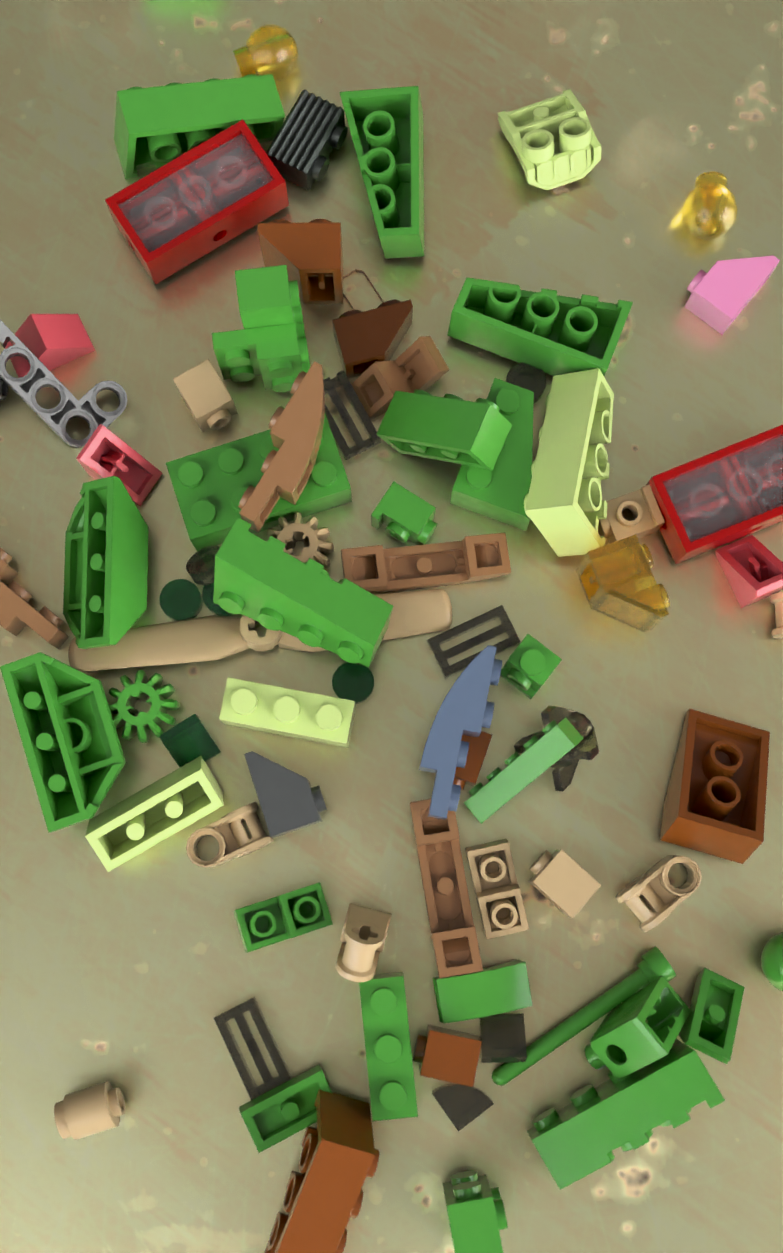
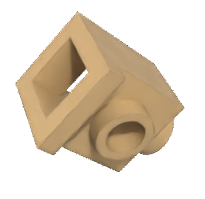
M650 484L641 487L640 490L606 501L608 503L607 519L599 520L598 533L600 536L608 539L611 548L657 533L665 521ZM630 509L634 520L628 521L624 519L622 511Z

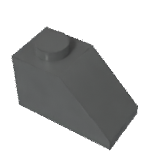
M253 751L244 754L270 837L275 838L322 822L320 812L327 810L319 785L311 788L310 781L307 778Z

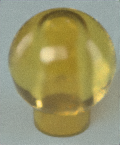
M274 24L259 27L251 33L247 39L246 46L233 50L242 77L249 74L258 76L273 74L275 82L282 81L292 74L298 61V47L295 39L285 28Z
M706 172L699 175L695 181V188L685 199L682 207V221L687 231L696 238L702 240L717 239L725 235L736 221L738 213L736 199L727 188V178L725 175L719 172Z

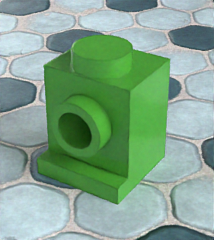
M393 482L371 514V526L379 530L381 525L385 524L387 526L385 528L386 532L398 541L406 543L407 540H410L416 545L418 542L425 545L438 525L433 521L436 507L396 482Z
M527 634L501 669L500 676L528 698L532 699L562 659L531 635Z

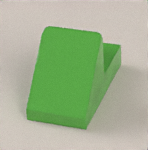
M704 967L696 978L690 1005L691 1012L678 1034L684 1044L727 1064L731 1060L744 987Z

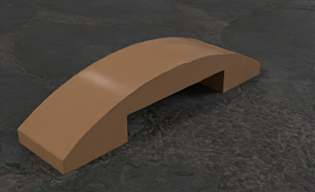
M505 532L465 536L462 541L386 549H383V545L341 549L344 578L368 592L402 591L449 586L511 574Z
M431 799L410 802L439 978L483 971L460 848L456 813L448 810L445 820L428 817Z

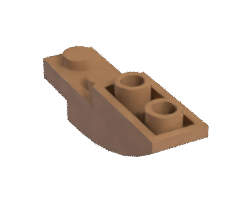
M315 361L307 373L301 371L296 377L291 388L293 396L286 407H278L269 423V429H271L270 435L273 446L279 450L278 452L272 450L268 454L261 468V472L264 474L256 487L249 486L239 502L241 519L252 524L250 528L258 533L280 497L296 505L315 465L325 419V391L322 365Z
M0 548V625L15 636L27 625L49 644L59 649L69 638L66 633L59 629L64 621L46 606L38 611L28 603L33 596L13 580L19 574L8 565L13 558Z

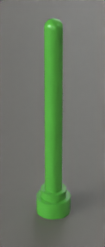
M656 946L641 956L643 961L637 964L638 970L494 1069L492 1072L493 1082L499 1086L507 1084L661 975L667 982L677 976L661 951Z

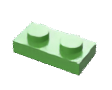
M320 1065L239 1107L241 1116L259 1153L317 1122V1107H315L314 1103L319 1088L322 1091L332 1093Z

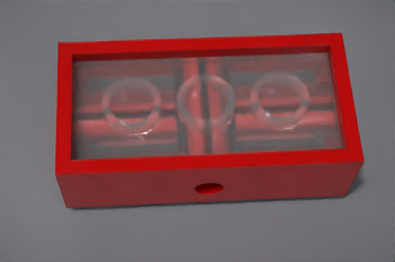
M243 119L105 199L114 223L155 285L254 227L257 223L264 221L289 206L286 181Z
M783 425L650 478L646 485L650 484L665 521L660 528V532L675 564L783 521Z

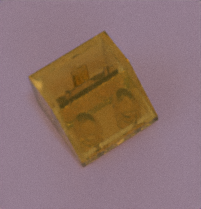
M636 534L588 551L576 569L590 608L642 632L652 630L669 615L667 608L670 607V600L667 591L661 583H656L651 571L654 563L650 550L645 544L640 545Z

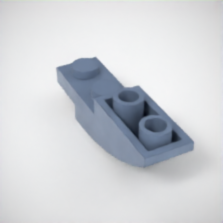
M488 645L465 668L446 695L433 721L419 768L421 771L436 773L428 817L445 820L448 810L457 811L461 786L453 784L456 767L465 768L469 742L461 741L462 735L479 737L482 727L490 729L495 703L487 701L489 686H498L502 667V660L495 659L497 649L495 646Z

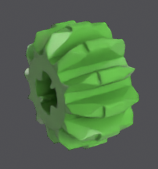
M138 670L135 675V683L128 676H121V683L125 687L121 692L116 688L109 689V694L118 699L117 703L108 704L111 713L118 714L113 718L115 728L124 727L122 737L127 740H131L137 733L138 739L142 743H148L150 729L158 738L164 737L165 733L160 724L163 721L172 726L176 723V719L168 715L167 710H176L180 707L177 700L167 699L174 693L175 688L171 684L161 687L163 677L158 673L152 675L148 680L146 672ZM138 700L141 702L146 701L151 705L148 713L143 711L139 713L134 708L135 703Z

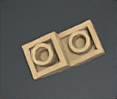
M502 839L465 848L486 939L529 930L521 889L517 883L508 840Z

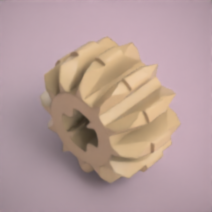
M296 512L293 517L294 523L288 524L286 518L280 516L278 522L282 530L279 531L274 528L267 530L266 533L269 538L273 536L286 544L283 551L301 562H307L311 558L323 565L324 568H329L330 560L324 554L334 552V545L329 541H325L330 536L328 527L317 529V517L312 516L303 524L301 513ZM302 541L305 548H302L301 555H294L292 549L295 548L296 542Z

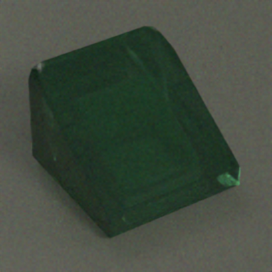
M197 714L190 716L159 736L179 767L184 766L199 756H202L206 762L221 752Z

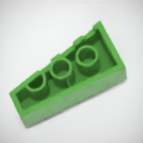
M249 74L241 78L223 80L212 78L204 82L186 84L174 82L165 86L131 87L126 90L117 91L114 141L125 180L138 177L137 169L156 165V169L162 167L242 119L260 144L273 141L284 122L285 113L273 74L260 76Z
M408 86L340 92L385 259L423 257L424 140L423 109L419 87Z
M466 277L452 310L447 336L552 376L597 368L605 376L633 302L618 300L617 304L599 302V297L583 294L581 299L559 296L556 290L543 288L541 292L520 290V286L515 284Z
M237 517L215 555L213 603L218 604L223 610L231 614H242L254 619L269 630H280L297 637L308 646H319L331 651L346 662L359 663L370 667L388 629L393 605L346 578L336 582L330 578V575L320 563L311 558L307 562H301L283 551L286 546L285 543L273 536H270L268 541L261 539L248 531L252 524Z
M676 1039L668 1055L621 1079L615 1077L609 1071L607 1075L610 1079L596 1088H594L593 1084L579 1089L570 1097L572 1103L557 1112L555 1108H551L533 1119L534 1127L527 1130L560 1190L611 1163L615 1158L612 1151L620 1147L622 1151H629L648 1143L649 1138L653 1135V1128L659 1125L661 1127L672 1125L673 1128H676L689 1121L690 1115L688 1113L697 1104L706 1100L709 1107L713 1108L725 1101L694 1049Z

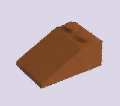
M689 708L686 713L664 802L660 840L743 864L764 841L770 732Z

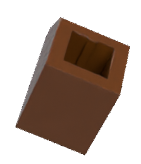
M411 299L402 302L399 300H389L380 304L376 309L364 312L360 310L347 311L340 315L339 318L332 320L334 338L346 379L360 376L374 362L391 360L412 324L413 305Z

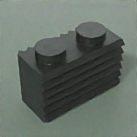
M302 90L266 151V154L284 179L309 191L315 180L321 181L324 178L329 166L328 158L330 153L333 152L334 148L340 149L348 133V127L345 126L343 108L341 106L337 107L334 103L330 104L328 100H323L320 96L316 97L307 90Z

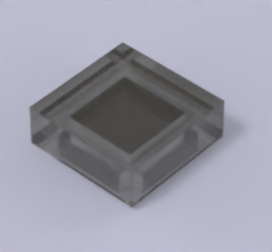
M524 1013L497 1014L479 1018L480 1038L482 1040L481 1063L526 1062Z

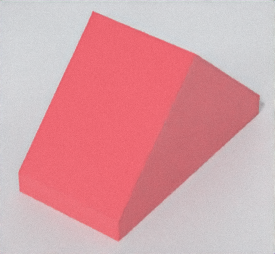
M30 314L15 333L19 340L49 371L95 351L78 314ZM9 341L5 349H7L10 346H13V344ZM20 356L10 358L19 378L28 374L30 371L28 360Z
M99 424L76 457L88 475L95 480L111 476L120 478L133 502L138 506L142 505L163 474L101 424Z
M753 535L715 550L718 562L741 608L783 590V562Z

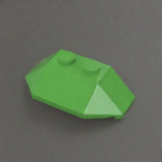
M115 476L83 483L80 491L82 497L74 508L65 533L63 615L71 632L76 637L78 648L81 649L116 645L147 609L149 527L121 479Z
M41 652L0 666L48 833L93 818L126 763L102 682Z

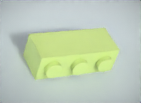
M228 677L219 720L229 726L348 748L356 704L352 700Z
M199 756L90 819L85 837L109 872L224 806L223 790L202 756Z

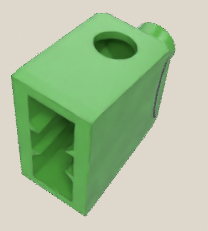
M661 975L606 1015L590 1040V1044L585 1047V1056L593 1068L601 1070L607 1066L615 1077L621 1079L668 1055L691 1010Z

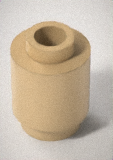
M108 1081L64 1096L63 1101L55 1103L54 1106L55 1123L63 1139L72 1137L74 1140H78L117 1127L120 1123V1116L125 1114V1102L121 1090L118 1087L113 1089Z

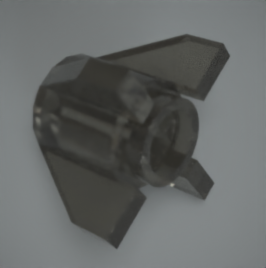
M548 706L541 712L543 728L553 720L559 723L566 717L584 738L551 766L555 768L552 771L555 791L563 792L572 782L579 759L592 760L599 753L595 729L591 721L584 714L558 706ZM541 730L521 738L514 745L515 752L524 753L526 749L523 745L534 736L540 739L545 735L544 732Z

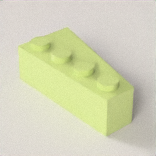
M599 368L553 376L550 394L546 396L545 401L546 413L544 423L539 429L537 456L531 465V484L529 493L524 498L525 513L533 521L558 557L605 553L606 538L598 535V526L600 519H607L608 503L602 500L601 480L609 479L610 464L608 463L607 451L603 444L611 443L614 393Z

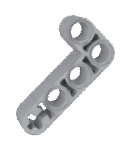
M0 320V345L5 348L9 341L13 344V346L3 350L0 354V377L66 444L76 448L84 447L99 424L107 428L121 415L127 405V395L121 385L110 380L101 381L78 401ZM20 356L28 360L30 363L28 374L20 378L9 375L6 371V363L10 358ZM43 387L54 388L60 395V403L53 409L42 408L36 401L37 392ZM102 390L113 391L119 398L118 408L111 412L103 411L96 403V395ZM79 417L87 421L90 428L89 435L82 440L71 438L66 432V424L70 419Z

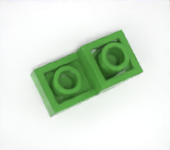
M320 882L233 911L245 953L333 924Z
M514 960L484 968L480 972L439 978V976L433 978L439 1021L441 1023L477 1019L533 1006L526 962Z

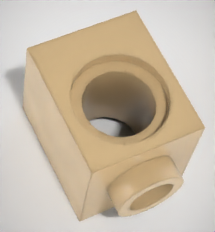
M209 359L173 378L179 394L202 432L210 428L217 430L224 427L232 420V416L237 414L233 398Z
M562 849L555 850L553 854L546 850L530 867L534 875L528 882L566 917L572 919L601 886Z

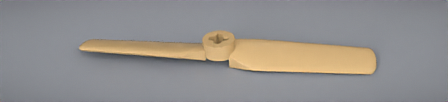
M445 590L374 594L393 605L388 629L382 641L444 631L451 626L452 606ZM211 615L130 628L116 645L81 649L78 648L75 637L70 643L68 658L71 667L85 672L213 661L249 648L255 651H267L273 649L277 644L279 648L311 653L326 649L319 646H308L297 637L280 630L273 631L267 629L266 636L258 637L256 631H250V629L256 628L257 621L244 615L242 618Z

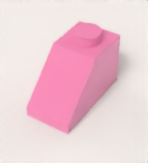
M773 255L717 261L708 273L701 269L687 287L691 295L684 307L723 335L768 280L780 260Z

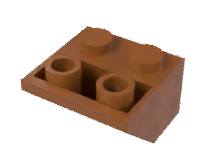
M275 219L268 223H257L264 266L287 265L289 281H298L300 301L303 304H343L341 222L332 223L326 219H315L309 223H291L287 220Z

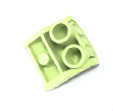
M570 89L563 91L561 95L507 113L506 111L498 113V122L501 130L514 149L525 172L526 181L530 185L550 190L584 178L601 160V145L593 132L585 109Z

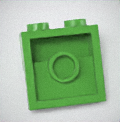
M296 323L212 333L213 349L224 380L231 379L234 382H246L252 380L254 376L262 375L265 390L272 389L275 392H289L301 371L307 373L310 369L306 337L298 338Z

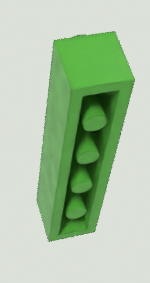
M566 717L559 723L555 720L542 729L545 734L543 737L538 739L534 736L523 745L526 749L524 753L519 755L516 751L504 761L507 765L505 769L501 771L497 767L486 777L489 780L486 785L483 786L480 782L468 792L471 797L464 804L481 824L584 739Z

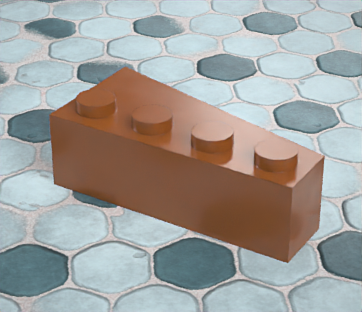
M319 1088L314 1103L315 1107H317L316 1128L309 1126L305 1130L301 1142L303 1148L299 1160V1172H291L286 1187L283 1211L287 1212V1214L278 1212L265 1253H343L347 1239L346 1226L350 1217L356 1218L358 1216L363 1200V1184L366 1177L372 1178L374 1176L379 1161V1150L374 1148L370 1103L334 1092L322 1091Z

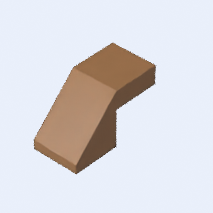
M421 336L396 360L374 362L350 386L368 419H372L387 411L395 391L413 393L415 389L426 391L447 373L449 368L431 336Z

